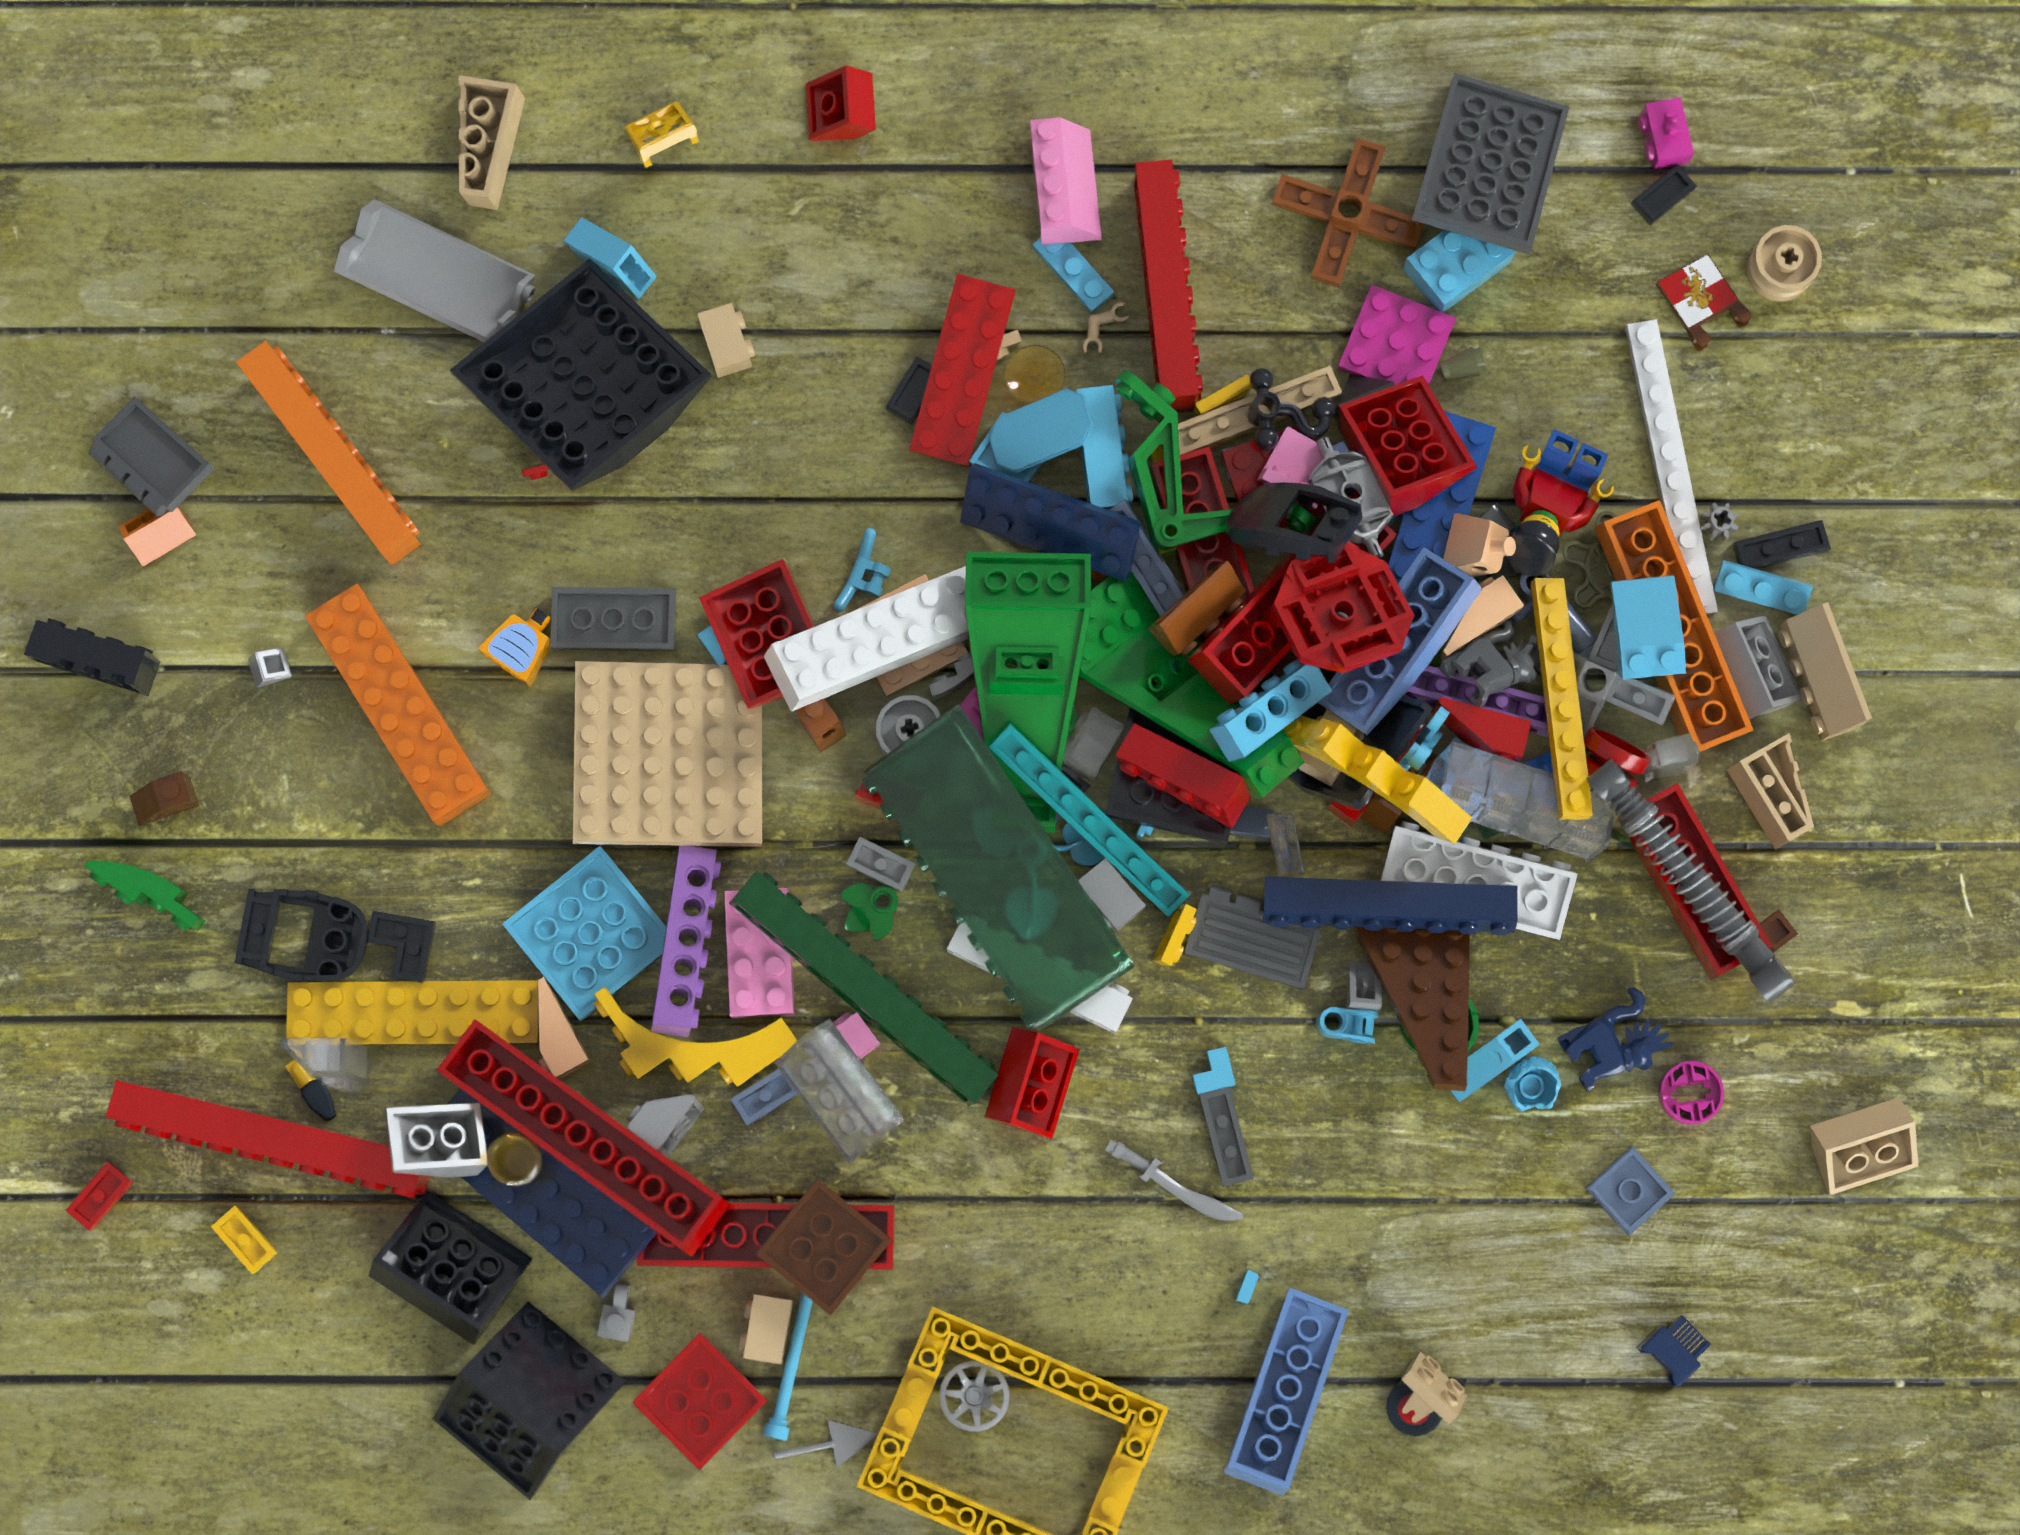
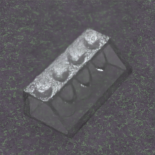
M347 1038L280 1039V1046L313 1078L321 1080L322 1085H328V1087L340 1090V1092H359L360 1086H369V1048Z

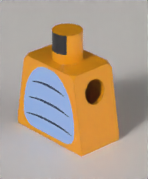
M538 608L534 610L527 621L512 614L480 645L478 650L486 658L530 687L550 649V639L542 631L551 618Z

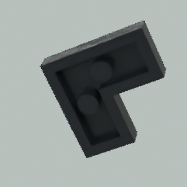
M373 911L367 942L397 948L391 978L423 983L426 978L436 922Z

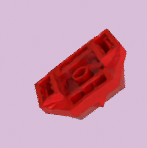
M1349 541L1335 563H1328L1327 557L1313 555L1310 560H1292L1272 608L1299 663L1340 673H1346L1400 653L1414 617L1387 562L1370 553L1359 550L1358 546ZM1336 612L1345 613L1348 618H1342Z

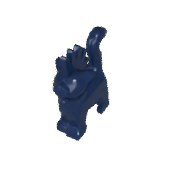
M1636 988L1628 989V994L1633 1000L1630 1006L1618 1005L1611 1008L1589 1024L1576 1027L1557 1038L1563 1051H1567L1571 1062L1578 1060L1580 1053L1588 1050L1595 1061L1579 1077L1585 1091L1593 1089L1594 1082L1600 1078L1614 1076L1624 1070L1631 1072L1634 1067L1641 1070L1649 1069L1653 1065L1652 1053L1673 1046L1672 1042L1661 1043L1670 1033L1666 1032L1656 1036L1662 1028V1024H1658L1649 1031L1650 1020L1645 1022L1641 1030L1638 1023H1634L1633 1032L1629 1027H1626V1044L1622 1043L1620 1045L1616 1037L1614 1024L1622 1019L1635 1018L1644 1010L1645 998L1643 993Z

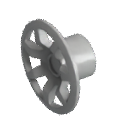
M979 1361L963 1362L950 1370L941 1384V1408L947 1419L962 1430L976 1432L986 1430L998 1423L1008 1408V1384L1001 1372ZM971 1366L982 1367L977 1378L969 1380L962 1371V1369ZM986 1369L994 1373L1001 1384L988 1387L984 1383ZM957 1373L963 1384L960 1390H946L949 1380ZM1003 1389L1004 1400L1001 1409H999L990 1401L991 1394ZM945 1395L959 1398L960 1406L953 1415L946 1405ZM987 1408L997 1413L996 1417L990 1422L980 1425V1411ZM968 1410L973 1414L975 1426L963 1424L956 1418Z

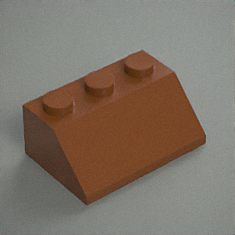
M1226 561L1214 566L1148 628L1152 635L1172 656L1179 653L1185 656L1198 644L1194 640L1202 632L1206 635L1218 626L1220 622L1217 618L1225 610L1229 614L1242 603L1239 597L1246 591L1230 563Z

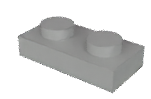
M859 837L846 866L902 893L916 864Z

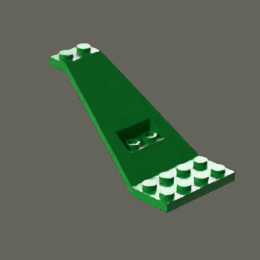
M966 552L965 616L993 801V832L1055 833L1056 811L1002 761L988 745L1011 723L1062 771L1091 614V554ZM1008 664H1014L1016 667L1014 669H1009L1006 666ZM1043 664L1046 665L1047 668L1039 669L1037 666Z
M1132 570L1130 578L1126 581L1107 576L1091 588V614L1079 674L1081 678L1239 772L1256 799L1264 797L1305 763L1290 738L1282 729L1246 757L1228 761L1209 729L1218 723L1217 717L1232 708L1236 710L1241 705L1239 701L1229 705L1187 660L1202 645L1198 638L1194 639L1198 644L1185 656L1182 653L1172 656L1148 630L1160 615ZM1173 662L1177 667V671H1174L1172 667ZM1151 679H1153L1156 684L1155 688H1153L1151 685ZM1245 720L1246 726L1249 729V723Z

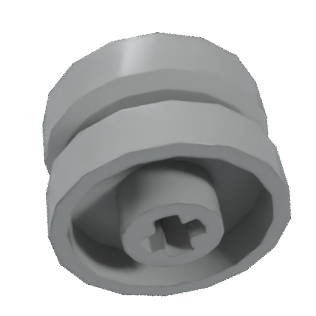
M903 695L891 700L880 711L876 721V738L883 756L893 765L903 769H918L930 764L939 755L944 743L943 720L938 709L929 700L916 695ZM906 730H915L914 736L907 737Z

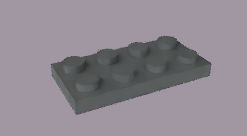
M552 587L551 650L675 651L676 589Z

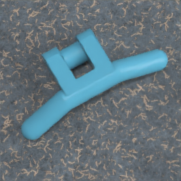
M867 528L864 531L856 562L845 587L833 604L836 612L845 610L857 590L876 598L881 596L883 591L882 583L884 578L889 577L891 568L881 563L870 561L876 537V531L873 528ZM865 571L873 574L870 582L861 580Z

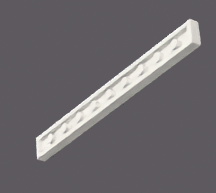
M1655 319L1627 324L1625 330L1661 504L1707 616L1714 615L1718 612L1658 322Z

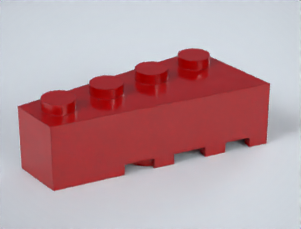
M1135 723L1115 754L1120 764V769L1132 777L1138 775L1145 779L1152 787L1166 791L1230 829H1233L1250 799L1242 776Z

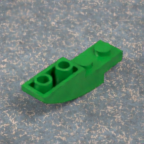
M87 861L84 865L92 871L89 875L92 880L102 887H105L107 883L116 889L113 895L127 905H130L132 901L142 905L147 897H149L146 901L147 904L160 913L164 909L174 915L171 921L185 931L189 927L199 931L206 922L181 904L189 893L152 872L135 866L109 861Z

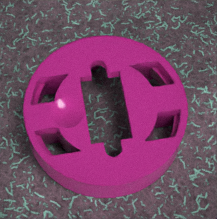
M1685 1061L1666 1071L1659 1084L1658 1096L1663 1110L1670 1118L1682 1124L1695 1125L1706 1122L1717 1114L1724 1100V1087L1719 1075L1710 1066L1698 1061ZM1694 1067L1702 1069L1703 1075L1695 1073ZM1680 1069L1681 1075L1674 1080L1673 1073ZM1702 1084L1703 1088L1710 1090L1708 1094H1704L1705 1099L1678 1103L1677 1098L1673 1099L1670 1096L1671 1093L1676 1092L1675 1087ZM1708 1106L1709 1113L1703 1117L1702 1110ZM1680 1111L1688 1113V1119L1681 1117Z

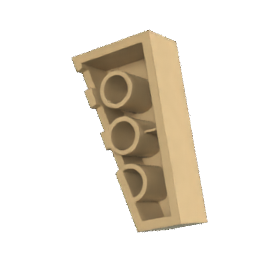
M459 75V112L461 113V128H459V141L461 142L459 193L469 206L498 210L525 97L516 84Z

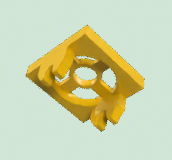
M678 101L624 127L645 168L652 165L650 156L686 138L691 141L692 145L699 142L696 134L697 130ZM681 122V126L669 131L671 126ZM665 124L663 127L653 130L657 126ZM651 136H659L647 143L642 142L643 140Z

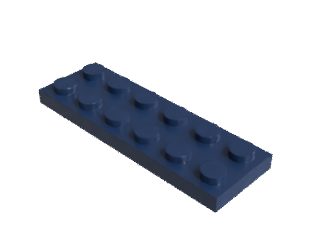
M976 463L970 466L960 523L1044 553L1091 554V570L1122 581L1130 578L1141 521Z

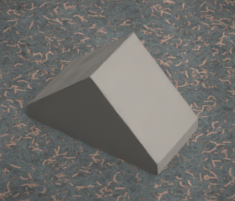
M1349 961L1345 1009H1363L1378 1012L1382 1007L1381 980L1377 979L1370 963Z

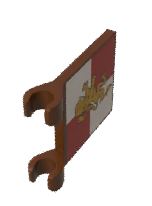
M1708 253L1656 282L1657 287L1688 332L1694 347L1698 351L1706 348L1710 341L1709 335L1701 325L1728 310L1739 328L1748 325L1752 317L1750 311L1740 302Z

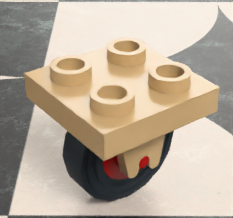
M1419 1352L1412 1359L1401 1379L1402 1381L1396 1384L1388 1395L1386 1405L1388 1418L1393 1426L1400 1432L1415 1437L1430 1433L1436 1429L1442 1419L1449 1425L1458 1416L1467 1397L1462 1385L1453 1378L1449 1379L1440 1371L1441 1367L1437 1361L1430 1356L1426 1357L1422 1352Z

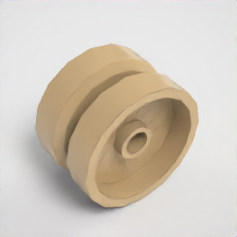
M1782 225L1769 230L1761 237L1747 261V276L1751 286L1759 295L1771 301L1785 302L1797 298L1809 287L1822 266V252L1818 241L1808 231L1798 226Z

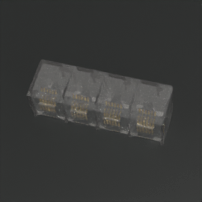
M1458 742L1451 743L1433 760L1429 781L1471 816V822L1502 831L1505 837L1511 834L1545 845V850L1551 847L1585 858V863H1588L1608 848L1616 807L1611 809L1609 806L1611 801L1606 803L1591 786L1589 787L1593 816L1589 819H1559L1554 775L1552 773Z

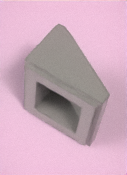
M284 648L255 652L248 659L256 687L266 686L292 677Z

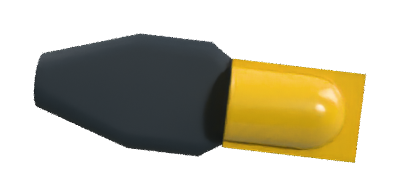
M299 1056L287 1064L285 1067L300 1088L301 1096L308 1107L325 1121L333 1119L336 1116V1111L331 1093L323 1081L318 1080L304 1057Z

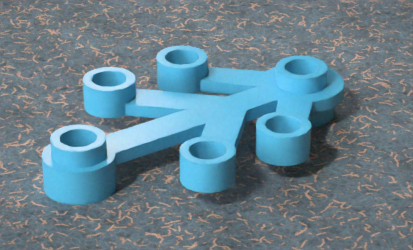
M1442 706L1439 708L1428 725L1417 737L1416 741L1420 745L1415 742L1398 763L1406 771L1410 766L1417 771L1442 737L1443 733L1438 729L1450 712Z

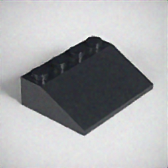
M427 1190L373 1259L369 1277L475 1345L491 1324L533 1258Z

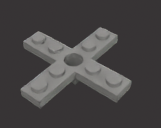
M1611 605L1589 658L1573 651L1583 738L1586 736L1589 728L1595 726L1605 701L1663 725L1676 697L1636 678L1622 679L1617 674L1613 609ZM1531 634L1527 644L1536 643L1534 652L1538 650L1537 635ZM1541 666L1534 668L1541 672ZM1593 668L1601 669L1606 675V685L1600 691L1592 690L1586 683V675Z

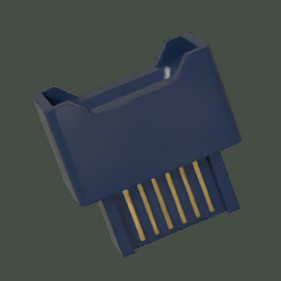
M1679 1315L1667 1328L1663 1325H1658L1636 1348L1641 1353L1651 1354L1668 1371V1382L1673 1387L1679 1388L1701 1366L1696 1359L1711 1344L1683 1315Z

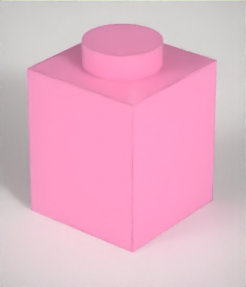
M847 1012L834 1022L836 1027L831 1031L854 1063L880 1045L857 1012L852 1016Z

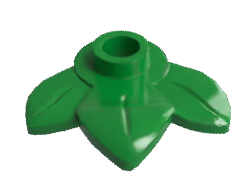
M858 883L849 886L840 894L842 899L852 906L845 920L844 928L846 931L860 933L870 929L876 941L881 940L890 933L893 927L892 914L896 911L899 903L898 896L892 888L888 886L872 888L865 883ZM881 896L889 899V904L886 907H880L877 904V900Z

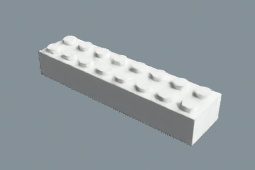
M966 566L771 644L764 658L790 711L802 708L969 639L965 616Z

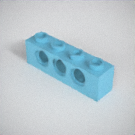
M1295 660L1283 668L1285 673L1279 678L1274 676L1262 683L1261 687L1263 690L1259 693L1252 692L1239 701L1241 705L1236 710H1233V708L1229 709L1217 717L1218 723L1209 730L1228 761L1246 757L1332 692L1318 667L1299 663L1298 660ZM1290 687L1293 691V696L1290 693ZM1268 703L1271 707V712L1268 709ZM1245 720L1249 723V729L1246 726Z

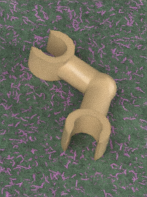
M1116 303L1110 311L1089 316L1087 320V339L1084 341L1082 348L1084 355H1086L1087 346L1095 344L1098 347V357L1100 356L1103 348L1102 342L1099 340L1100 326L1112 322L1120 325L1129 320V316L1119 318L1115 315V311L1124 308L1125 303Z

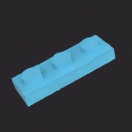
M1040 238L1032 244L1034 251L1091 314L1114 296L1113 289L1071 243L1041 245Z
M1722 560L1713 586L1715 592L1796 615L1805 612L1813 589L1810 584Z

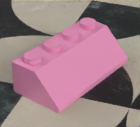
M1061 117L1030 120V139L1041 245L1102 240L1090 129Z

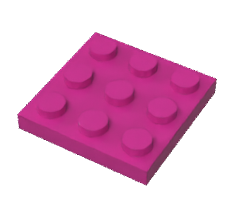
M1371 285L1337 369L1351 375L1393 381L1395 385L1423 375L1429 385L1456 318Z

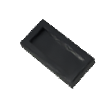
M1676 164L1632 200L1631 205L1651 226L1693 192L1697 185Z
M916 356L886 405V410L912 425L920 412L932 365Z

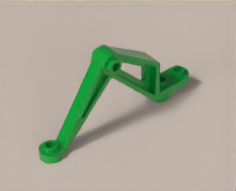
M1123 370L1115 379L1117 392L1127 400L1132 399L1140 406V412L1151 421L1155 419L1158 422L1156 427L1128 458L1153 544L1160 550H1170L1226 532L1227 518L1233 509L1192 514L1183 513L1178 415L1170 406L1175 401V396L1162 384L1156 383L1150 389L1136 375L1128 370ZM1159 445L1162 446L1166 496V509L1163 510L1159 508L1147 465V458ZM1296 502L1293 503L1285 515L1288 519L1286 524L1298 533L1304 532L1308 534L1317 524L1314 516Z

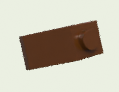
M182 771L153 780L130 796L139 826L199 806L191 778Z

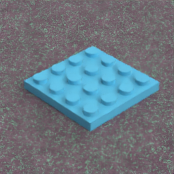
M601 846L596 848L502 924L580 1021L597 1009L593 1002L598 1000L594 995L596 992L606 987L612 996L662 957L666 932L664 923Z

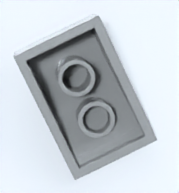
M480 1103L385 1109L392 1172L446 1178L477 1176L488 1165Z

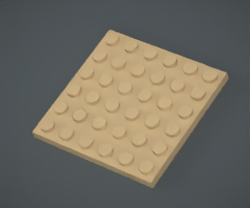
M575 661L573 844L762 846V705L747 709L729 665Z

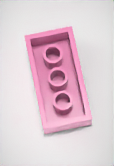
M779 888L784 894L789 892L788 888ZM739 890L725 891L730 1017L733 1020L795 1016L793 957L729 904Z

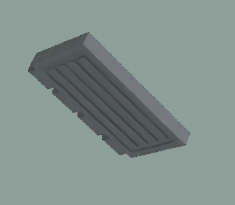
M135 396L92 439L95 444L89 450L91 457L102 467H105L121 484H124V487L136 498L143 501V504L158 517L162 516L167 510L172 513L215 469Z
M1211 884L1208 895L1201 894L1195 914L1196 923L1189 934L1184 954L1304 990L1321 929L1305 928L1301 924L1274 927L1270 923H1263V912L1259 911L1262 899L1238 892L1235 903L1229 902L1232 890Z

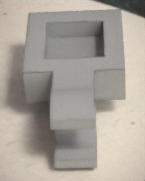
M616 1284L613 1305L603 1304L597 1336L630 1342L636 1312L634 1309L627 1308L631 1286Z

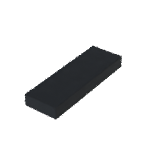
M1823 520L1736 541L1732 544L1737 563L1754 569L1827 552L1831 549Z

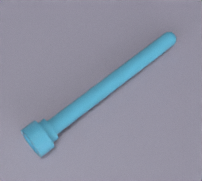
M801 1293L773 1418L769 1417V1422L765 1423L762 1434L763 1436L785 1441L788 1439L790 1428H787L788 1421H785L813 1302L804 1293Z

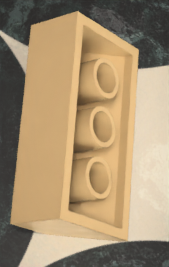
M1823 603L1785 620L1779 626V639L1782 646L1789 651L1791 657L1789 665L1795 677L1798 676L1802 686L1800 688V695L1806 706L1809 705L1812 712L1811 724L1814 732L1820 734L1823 741L1856 730L1871 720L1870 711L1829 603Z

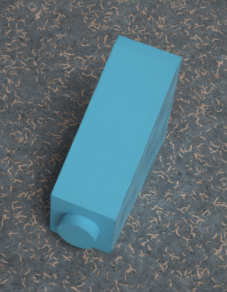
M582 217L563 240L578 258L584 262L590 259L613 282L638 300L657 277L632 245Z

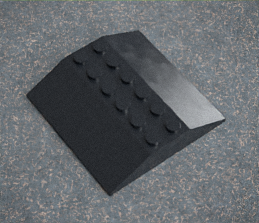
M590 259L450 369L451 374L571 491L618 470L631 461L672 426L711 378V373Z

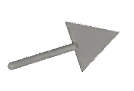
M828 1420L832 1441L776 1452L773 1454V1458L779 1459L833 1447L836 1466L839 1467L878 1436V1434Z

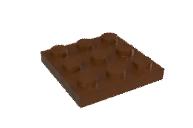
M817 1179L756 1255L831 1316L892 1239Z

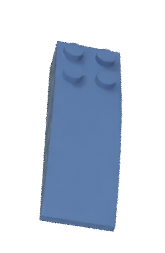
M1423 547L1398 583L1414 614L1400 653L1346 673L1336 672L1328 684L1332 692L1317 702L1365 735L1370 733L1416 681L1482 590L1474 578Z
M1290 1287L1288 1288L1247 1400L1223 1473L1282 1496L1289 1490L1349 1310Z

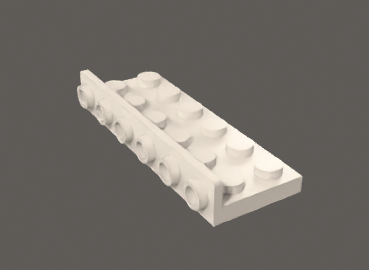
M1402 821L1401 826L1393 825V833L1380 881L1518 886V922L1516 929L1560 940L1577 878V873L1570 870V864L1553 860L1552 865L1540 862V856L1523 852L1521 858L1510 855L1511 849L1494 844L1492 849L1479 847L1481 841L1462 836L1461 842L1457 841L1454 844L1439 839L1433 834L1419 831L1420 825L1407 821Z

